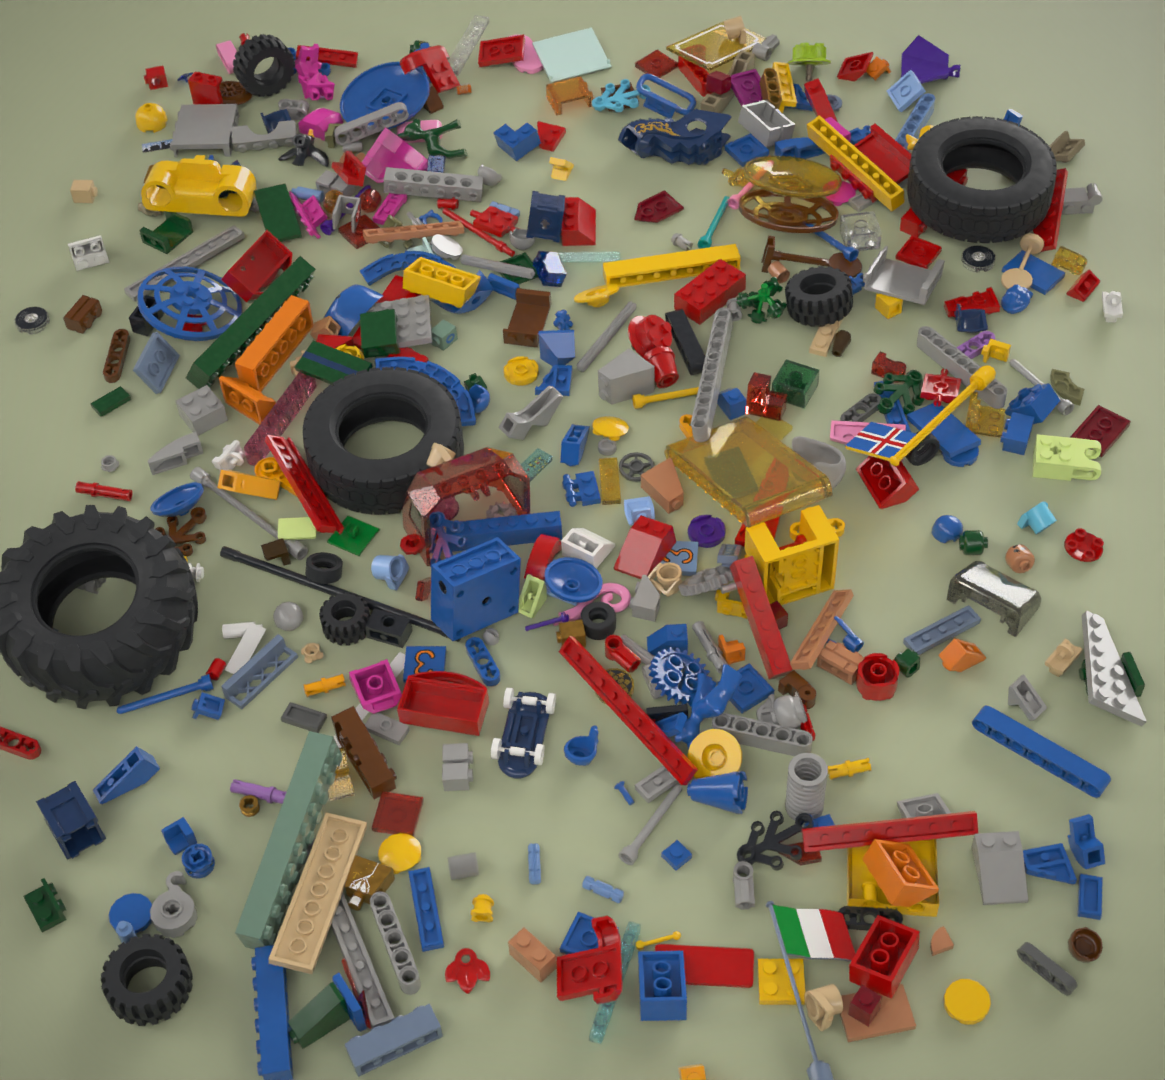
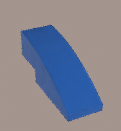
M809 137L785 139L775 142L774 155L779 162L795 158L798 162L825 154Z

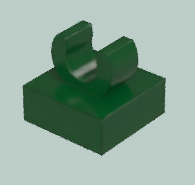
M476 373L469 375V379L464 381L467 391L475 384L487 389L480 375L477 376Z

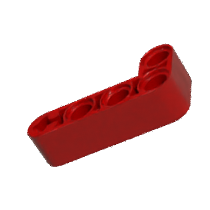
M695 46L683 50L684 52H679L678 68L701 96L705 97L707 94H713V92L706 90L707 75L709 73L703 67L705 63L688 55L691 54L705 61V48Z

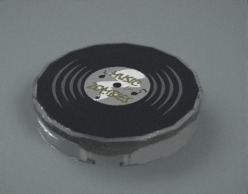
M974 245L964 249L961 260L963 266L970 271L979 272L984 270L986 272L994 267L996 255L988 247Z
M32 306L21 310L16 315L14 322L19 332L36 334L46 328L47 323L49 324L50 317L44 308Z

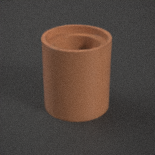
M774 261L768 267L769 274L772 277H776L778 283H784L788 280L790 272L779 261Z

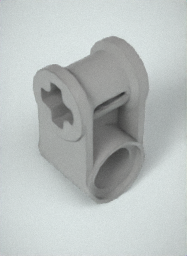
M282 99L278 102L279 110L287 109L291 120H301L308 115L309 103L306 100Z

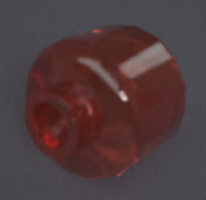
M372 188L364 190L359 196L361 198V210L367 213L374 212L382 201L379 192Z

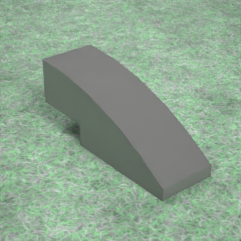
M197 432L185 435L156 452L148 460L152 475L188 464L186 459L203 454Z

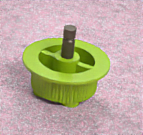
M804 42L793 47V60L787 63L789 65L806 66V81H812V66L831 64V61L826 59L824 43L809 45V43Z

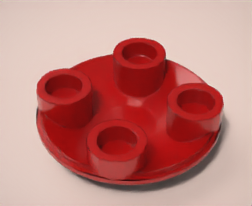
M1076 529L1064 541L1067 553L1076 560L1092 562L1099 559L1103 554L1104 541L1086 532L1085 529Z

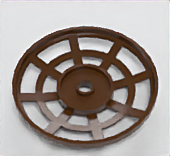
M764 188L747 192L740 198L738 206L740 213L749 221L768 229L788 233H816L825 231L835 226L839 215L838 209L828 200L815 194L787 188ZM781 196L784 197V202L765 203L761 197ZM791 198L803 199L814 203V205L808 208L791 203ZM753 199L759 204L753 210L744 207L747 202ZM822 207L832 217L822 218L816 210ZM762 209H765L766 211H768V215L758 212ZM811 214L815 219H808V215ZM759 217L765 218L769 222L762 221ZM829 221H831L830 223H827V224H825V225H821L823 222H829ZM816 223L813 227L805 226L806 224Z

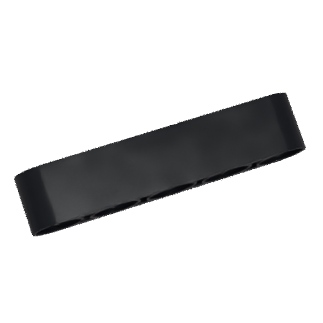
M679 309L665 313V320L672 327V337L689 374L692 376L702 373L705 354L684 310Z

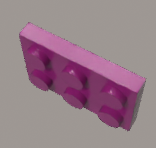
M756 69L731 75V89L741 107L742 105L763 101L760 88L761 77Z

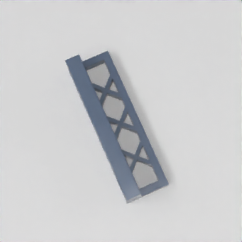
M277 634L221 686L224 697L242 710L298 658L297 653L288 648L284 638ZM284 652L290 656L286 660L278 661V657ZM267 667H275L272 673L264 674V670ZM261 679V683L258 686L250 687V683L253 680ZM239 693H247V696L242 701L235 698Z

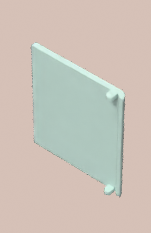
M592 27L532 42L551 83L612 67L610 59H607Z

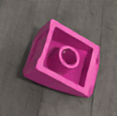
M326 108L316 109L298 122L299 131L302 134L308 135L309 129H312L314 137L325 141L324 135L328 130L329 124H343V119L338 112Z
M388 659L349 672L350 682L363 709L374 714L397 706L402 694Z

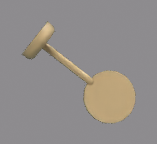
M1032 233L1022 236L1020 247L1026 253L1020 268L1005 271L1001 278V283L1007 290L1015 284L1027 289L1031 287L1033 278L1029 272L1023 269L1030 254H1037L1042 251L1044 241L1040 236Z

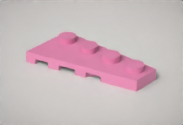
M831 420L830 440L846 445L869 423ZM878 423L906 431V425Z

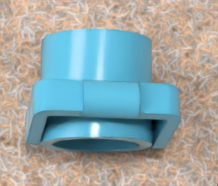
M1043 501L1024 513L1017 525L1021 529L1030 525L1035 534H1038L1057 520L1049 510L1047 502Z

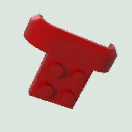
M436 45L418 50L400 60V66L404 74H408L423 66L438 94L460 86L448 62L450 56L444 46Z
M608 915L592 919V928L596 933L599 948L557 957V998L560 1001L593 994V1000L597 1004H604L616 1001L622 992L621 939L615 921Z

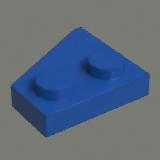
M554 365L550 373L546 374L543 378V383L539 387L536 386L535 395H539L548 386H553L563 396H570L572 365Z
M1063 843L1023 850L1024 866L1027 875L1076 884L1077 878Z

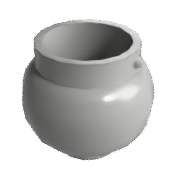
M791 695L781 696L774 701V709H770L774 724L781 725L782 727L797 729L801 723L807 721L799 695L795 697Z

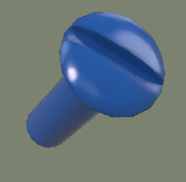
M620 781L614 786V789H618L629 805L634 804V800L624 787L625 781Z

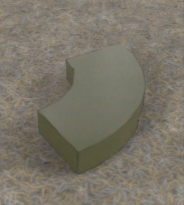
M1052 369L1050 381L1055 392L1063 399L1080 406L1084 388L1078 387L1072 382L1070 372Z

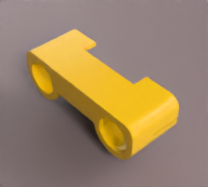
M196 155L194 159L183 158L180 161L157 162L148 175L142 188L141 196L143 206L151 211L244 217L249 212L255 197L254 190L257 189L255 177L247 168L237 165H223L221 168L218 162L205 160V155ZM225 190L236 192L229 193L226 199L219 198L220 193Z

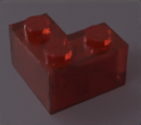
M754 372L748 383L745 414L781 421L786 410L788 394L770 391L771 376Z

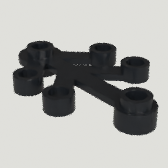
M773 811L770 814V823L764 840L757 845L758 837L764 834L765 827L760 821L753 822L747 844L740 846L737 851L738 861H745L751 865L758 862L770 865L773 870L779 871L784 866L780 856L770 857L760 853L771 850L790 855L793 860L801 859L803 851L800 846L781 844V842L802 832L804 828H813L814 822L812 817L807 813H801L796 817L794 825L776 834L778 826L784 822V817L780 811ZM776 816H780L779 820H774ZM804 823H809L808 826L802 827ZM757 826H761L759 831H755ZM795 850H799L797 855H793ZM746 854H751L749 858H745ZM775 861H780L778 865H773Z

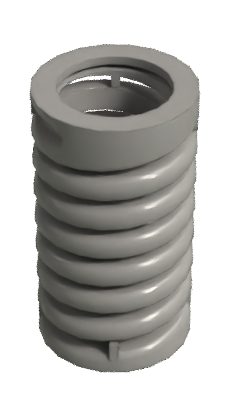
M798 754L789 763L785 810L793 820L801 813L811 814L813 819L822 815L828 767L826 762L816 754Z

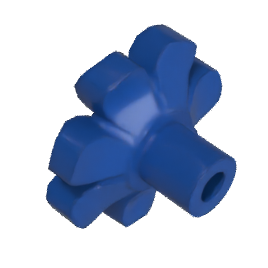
M563 309L556 312L557 318L553 321L554 326L558 327L559 330H570L573 322L569 321L571 318L567 311Z

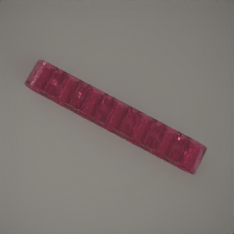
M301 372L296 375L245 444L244 452L248 464L255 466L258 461L268 455L270 449L264 441L266 436H281L316 389L315 378Z

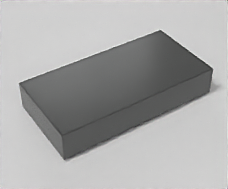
M292 702L289 703L281 716V721L316 733H319L327 719L326 713Z

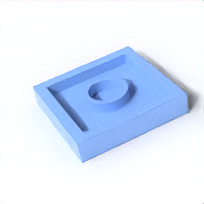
M912 70L908 71L887 90L890 98L901 113L926 92Z

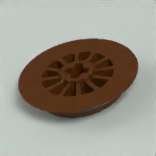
M224 81L219 85L223 104L240 105L252 98V94L238 81Z

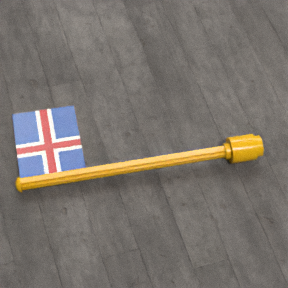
M989 365L980 367L970 377V385L918 434L870 422L845 445V448L887 460L891 465L898 466L899 462L975 390H984L995 379L996 372L994 368Z

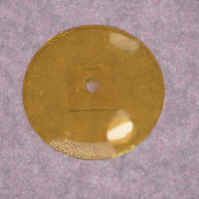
M790 156L758 157L748 161L743 171L746 179L755 186L768 192L791 198L808 199L829 196L838 192L842 185L841 177L831 168L811 160Z

